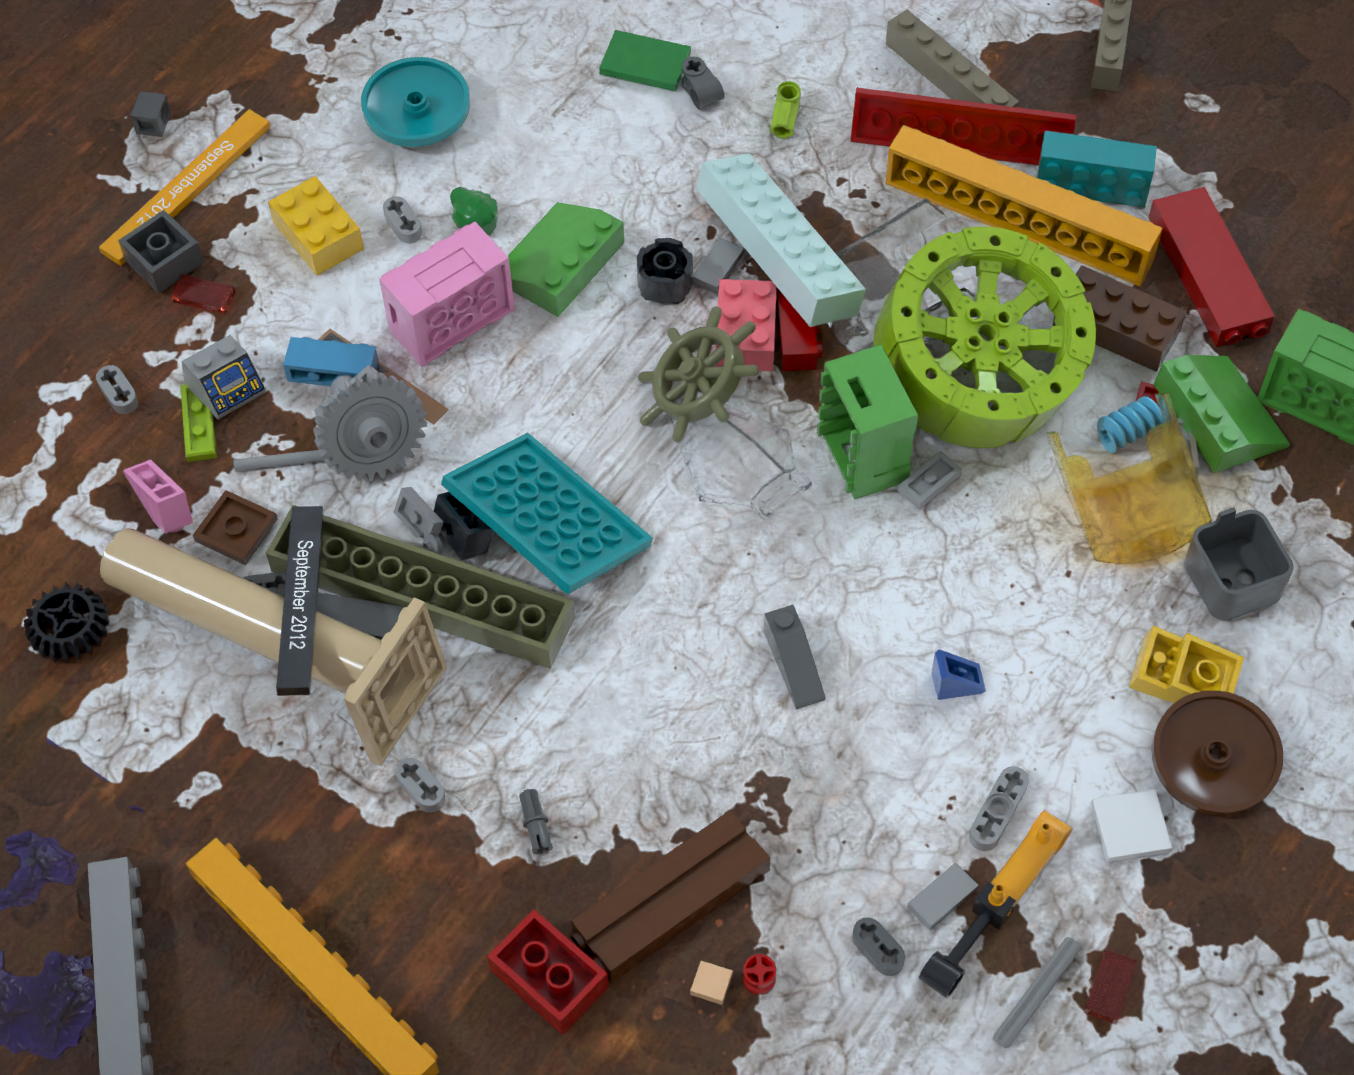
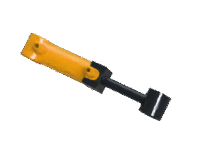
M1043 810L1034 821L1027 836L992 882H988L975 898L972 912L977 914L978 917L948 956L936 951L930 957L918 978L936 992L948 998L965 974V970L959 966L960 961L989 923L998 930L1002 928L1013 913L1015 905L1051 857L1056 855L1063 847L1073 828L1047 810Z

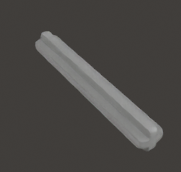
M1070 937L1063 940L995 1033L994 1040L1004 1048L1011 1046L1079 953L1081 946L1078 942Z

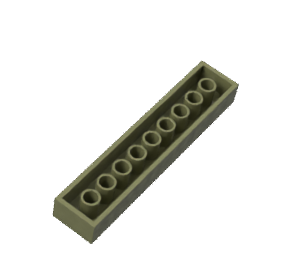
M292 507L266 552L269 566L273 573H286ZM324 515L318 588L344 597L396 605L403 608L408 607L415 597L425 602L435 629L550 669L552 668L575 619L573 599Z

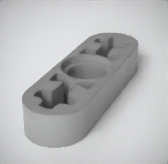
M1016 766L1007 767L998 777L971 827L969 838L971 844L976 849L989 851L998 844L1027 790L1029 779L1023 769ZM1016 778L1019 780L1018 785L1013 787L1009 796L1005 793L1008 782ZM994 802H1002L1007 806L1008 812L1004 815H996L991 811L990 805ZM989 821L993 824L990 837L987 836L983 840L979 838L980 832L985 830Z

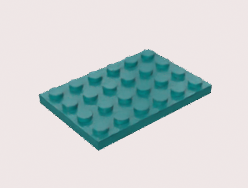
M528 432L443 476L441 485L567 595L649 548L653 537Z

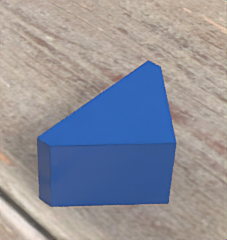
M941 649L935 652L931 673L938 700L977 695L986 691L979 663Z

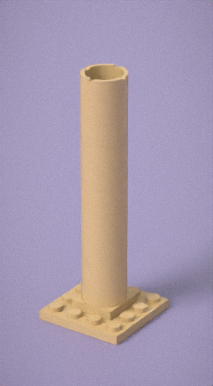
M126 528L113 537V542H109L104 550L100 564L101 578L104 579L103 581L107 585L278 663L284 596L135 529ZM415 597L408 607H404L401 610L397 623L390 632L383 636L382 640L320 612H316L312 679L345 694L344 701L370 762L381 766L447 669L426 604Z

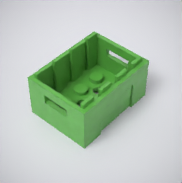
M1298 309L1274 350L1258 396L1261 404L1283 414L1284 412L1338 436L1340 440L1354 445V333L1335 323L1325 321L1317 315Z
M882 345L825 362L824 372L821 373L820 383L823 389L820 390L819 401L822 403V406L818 410L820 423L817 424L818 437L823 436L846 482V493L851 492L855 500L901 484L910 476V459L918 414ZM851 444L853 445V447L849 448V453L847 457L843 449V446Z

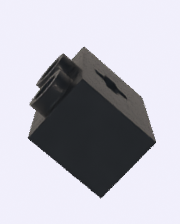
M449 491L438 494L434 512L443 521L440 533L460 560L463 561L486 554L493 530Z

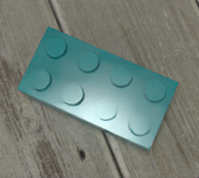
M1045 131L1037 178L1046 180L1066 190H1071L1091 200L1145 208L1154 174L1157 146Z

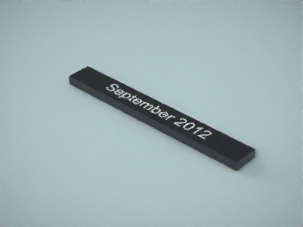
M323 506L292 507L276 684L277 696L310 695L324 518Z

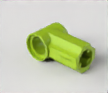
M792 81L782 82L777 87L776 102L770 126V133L774 134L776 138L786 139L789 136H793L797 113L800 109L801 88Z

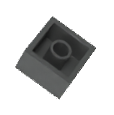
M162 210L118 240L125 262L158 294L204 263L198 242L165 210Z

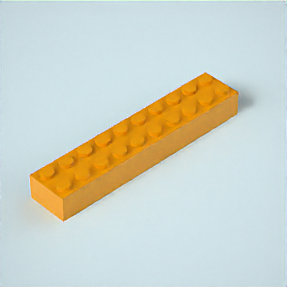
M905 125L902 126L889 147L885 182L887 185L991 227L1004 228L1028 236V240L1036 244L1040 242L1055 253L1140 287L1154 263L1162 227L1152 222L1144 221L1124 211L1106 206L1099 201L1091 200L1071 190L1053 185L1046 180L1038 179L1020 170L1000 164L995 160L985 158L970 150L960 148Z

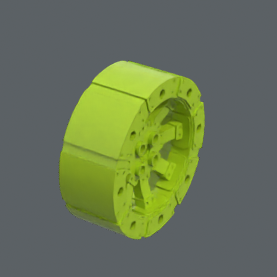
M978 226L963 228L961 232L954 234L951 231L933 239L918 250L906 264L877 317L873 347L882 345L918 414L917 427L926 433L930 432L938 436L940 440L954 445L969 448H997L1013 441L1015 443L1033 435L1050 421L1084 379V372L1090 366L1096 342L1095 318L1091 303H1087L1084 296L1085 289L1067 263L1055 252L1040 242L1036 244L1028 240V236L1019 232L998 227ZM958 266L976 267L978 279L974 300L968 295L964 296L953 281L954 276L951 271L956 270ZM1001 272L1027 284L1015 299L1009 300L1000 305L999 294H996L998 276ZM928 288L935 295H938L948 309L950 317L943 319L928 315L927 311L921 309L923 294ZM1044 301L1050 312H1053L1055 315L1054 322L1056 326H1051L1049 329H1029V326L1018 324L1029 310L1034 306H1039ZM979 334L985 335L989 341L983 340ZM924 336L942 340L943 343L948 344V353L940 359H934L929 349L925 346ZM999 346H1006L1007 350H1002ZM1025 350H1046V352L1057 353L1054 362L1055 366L1049 375L1042 370L1037 371L1023 359L1021 352ZM959 368L971 371L975 375L976 389L962 385L951 375ZM931 370L936 375V378L929 379L926 375ZM998 370L1012 377L1022 386L1021 388L1024 391L1020 393H1000L996 386V373ZM988 402L993 403L991 410L988 408Z

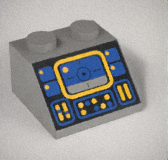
M231 335L182 361L184 384L210 409L217 419L224 417L266 393V388L247 351Z

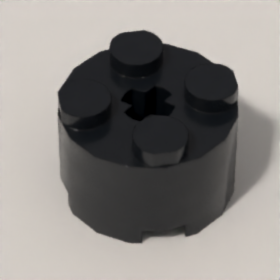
M657 238L655 243L648 245L646 248L643 246L637 255V280L641 296L645 300L658 303L679 304L685 300V296L693 286V255L683 247L681 241L672 238Z

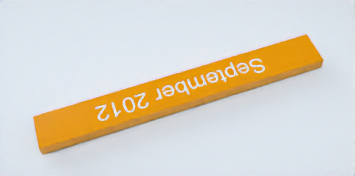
M250 109L246 111L99 246L101 254L122 266L125 263V259L118 242L119 239L162 210H165L174 218L271 128L270 122Z

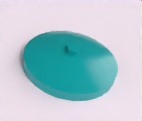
M410 57L383 66L369 78L362 91L361 107L367 126L379 138L399 146L420 147L448 138L463 125L470 110V94L466 80L453 66L433 58Z

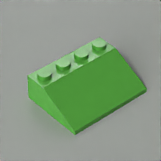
M557 202L508 255L513 292L559 317L624 244L623 221L601 209Z
M1185 355L1162 363L1153 385L1175 417L1181 418L1184 422L1182 427L1187 434L1190 431L1196 439L1197 449L1214 473L1289 447V441L1228 356Z

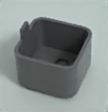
M1235 507L1219 512L1216 521L1201 525L1194 531L1184 561L1185 569L1212 616L1219 620H1230L1277 603L1284 594L1294 568L1289 554L1267 517L1263 513L1252 509L1236 514ZM1241 571H1248L1254 576V582L1243 584L1238 580L1237 574ZM1221 580H1228L1231 583V587H1225Z

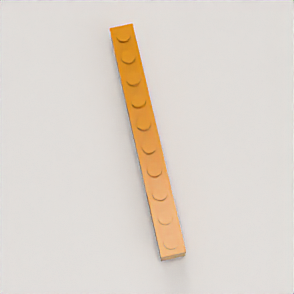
M215 838L186 862L191 876L384 1075H437L439 1073L436 1063L438 1056L434 1050L425 1042L420 1045L413 1038L415 1032L403 1019L397 1022L390 1015L393 1011L387 1002L380 996L375 999L368 992L370 987L359 974L353 977L346 970L348 964L336 951L330 954L324 948L326 942L314 929L309 932L302 925L305 921L300 914L292 907L287 910L281 904L283 899L272 886L266 889L259 882L262 879L260 874L250 864L245 867L239 861L241 856L230 843L224 846Z

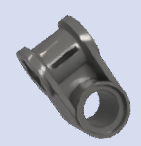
M689 57L683 61L682 72L684 76L682 77V87L691 97L697 109L700 110L724 99L725 94L720 81L712 74L701 58Z

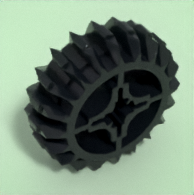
M65 582L63 589H58L53 585V592L47 594L42 591V599H32L34 608L26 609L28 618L24 620L25 636L30 641L32 649L39 652L40 656L44 659L50 656L51 660L56 663L62 657L64 662L69 663L70 658L75 656L76 659L81 661L82 653L87 652L92 655L93 650L91 647L93 645L101 646L102 641L100 637L107 636L108 631L106 627L110 625L108 609L103 604L101 596L94 594L90 587L83 589L82 585L77 583L71 588ZM81 608L90 613L89 619L83 618L79 613ZM45 627H50L54 632L53 638L44 634Z

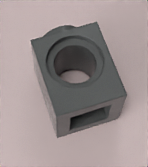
M140 91L130 115L136 134L163 136L171 115L167 96L155 92Z

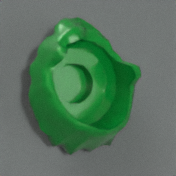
M465 187L453 189L450 194V200L453 206L452 219L456 226L462 228L467 224L470 225L476 222L487 235L493 233L498 221L496 200L491 198L490 194L483 193L482 191H473Z

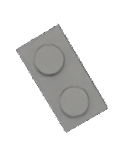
M940 451L899 484L898 492L920 510L960 477L962 468Z

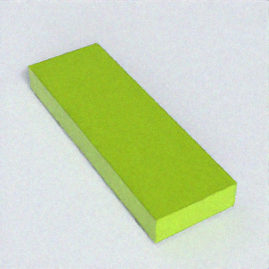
M186 384L180 385L187 462L215 459L217 454L213 414L191 392Z

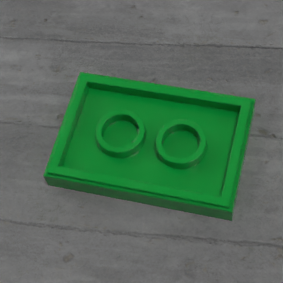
M615 30L599 67V74L676 91L683 75L682 63L690 57L691 46Z

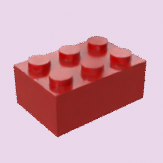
M535 909L487 956L490 971L562 1035L609 988L608 973Z

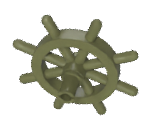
M715 306L710 311L706 327L690 330L682 336L676 328H669L667 336L672 344L660 358L655 371H644L638 375L640 382L652 383L653 396L656 401L640 417V423L647 426L663 412L667 413L670 417L677 420L672 438L675 442L679 443L684 439L689 422L702 420L713 413L720 422H726L729 419V414L723 405L731 398L741 377L756 376L759 373L757 365H744L743 352L739 345L754 332L756 328L755 323L752 321L746 322L730 336L718 328L722 310L720 307ZM712 345H720L714 352L710 354ZM698 350L697 356L694 357L692 353ZM725 358L723 366L714 367ZM673 381H680L671 389ZM685 393L682 404H675L674 402ZM697 393H702L703 396L696 400Z

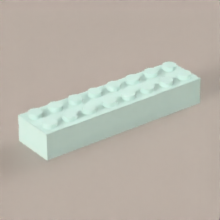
M750 153L702 162L696 190L810 327L858 316L866 288Z

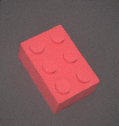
M719 279L718 307L721 308L722 315L718 328L731 336L746 322H754L756 326L754 332L739 344L743 352L744 365L754 364L758 366L759 371H773L776 285L772 281ZM723 358L715 367L723 366L725 358Z

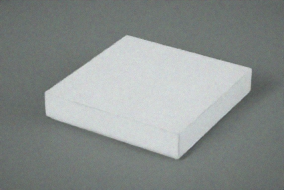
M1155 789L1092 799L1091 806L1107 862L1171 853L1172 845Z

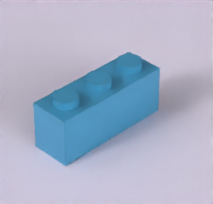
M291 337L283 367L287 382L331 386L336 378L343 375L354 378L368 365L378 370L379 359L376 346L364 343H342L337 340H315L309 337Z

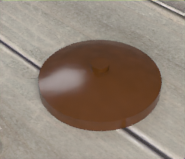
M1216 690L1200 691L1181 698L1164 713L1153 735L1152 761L1160 782L1174 799L1198 813L1225 817L1247 812L1258 806L1268 797L1277 784L1282 772L1283 747L1275 725L1257 705L1244 697L1230 692Z

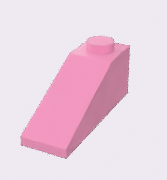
M151 459L123 470L151 519L165 534L178 532L184 526L193 523L185 491Z

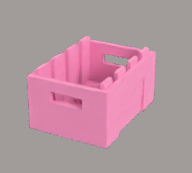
M476 222L470 225L467 224L455 231L452 236L440 240L430 246V249L415 255L407 260L405 264L398 268L395 267L379 279L389 331L421 367L443 355L446 350L490 323L493 324L515 310L509 257Z

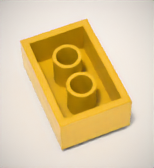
M316 176L268 201L273 223L316 276L364 250L360 228Z

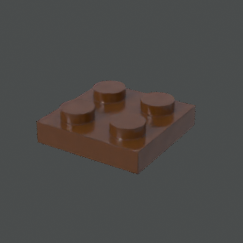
M225 490L192 536L195 542L246 565L278 518L275 512Z

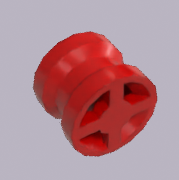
M756 954L746 960L743 967V983L749 992L755 995H764L774 988L777 968L771 957L765 954Z

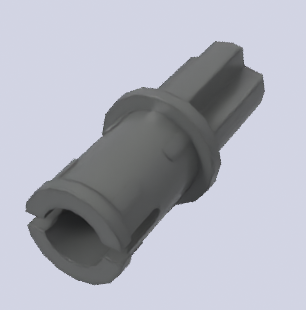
M536 789L524 790L520 793L519 798L525 818L523 827L528 829L533 854H543L542 847H545L546 852H549L553 849L546 826L548 817L543 814L538 791Z

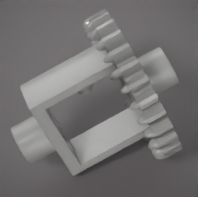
M369 365L354 378L348 375L336 378L330 386L331 397L326 396V401L314 410L316 414L315 422L318 427L313 429V433L317 437L314 442L318 447V452L329 468L332 467L338 475L343 472L346 479H350L354 474L357 481H361L366 474L369 481H373L376 472L383 479L385 478L386 469L395 474V464L398 463L405 467L404 457L414 458L415 455L411 448H421L422 445L417 438H424L426 435L421 429L427 426V422L423 418L426 415V411L423 409V403L413 388L409 387L403 380L398 381L393 375L387 379L384 373H379Z

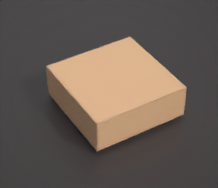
M701 961L690 990V995L722 1005L733 970Z

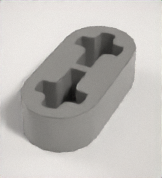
M394 196L388 198L383 204L384 216L398 239L404 243L418 241L422 236L421 223L410 205L402 197ZM393 209L401 211V215H398ZM407 224L412 231L404 229V225Z
M113 365L102 367L96 374V380L101 392L116 413H132L138 406V399L133 387L118 367ZM111 377L115 380L116 384L112 386L106 379ZM123 394L128 401L123 403L122 400H119L118 395Z
M406 758L397 765L395 771L400 787L420 809L431 813L440 810L444 806L446 799L443 786L419 760ZM405 771L416 772L418 782H415L410 776L406 777ZM426 788L431 794L435 793L436 799H426L423 789Z

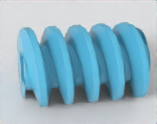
M1143 396L1137 402L1133 401L1127 406L1119 408L1118 411H1113L1108 416L1098 419L1097 432L1104 448L1108 452L1114 453L1117 447L1122 449L1126 447L1127 442L1130 444L1136 442V436L1142 439L1146 436V432L1152 434L1155 432L1156 427L1162 429L1166 422L1159 406L1151 398Z

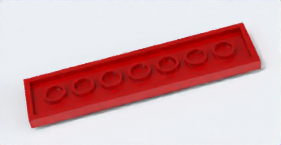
M857 87L850 142L890 147L902 126L905 125L937 139H942L947 143L970 150L988 159L1039 165L1045 131L1074 134L1076 115Z

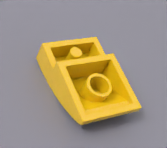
M1153 625L1144 635L1129 687L1173 703L1187 695L1200 691L1216 690L1234 694L1244 657L1189 633L1180 637Z

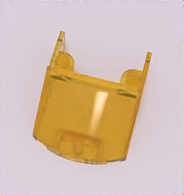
M1161 392L1155 394L1165 423L1156 425L1147 433L1146 445L1151 458L1095 478L1089 462L1084 457L1078 455L1066 457L1058 432H1047L1065 485L1064 489L1095 561L1114 564H1135L1163 557L1190 543L1194 531L1201 525L1212 521L1169 393Z

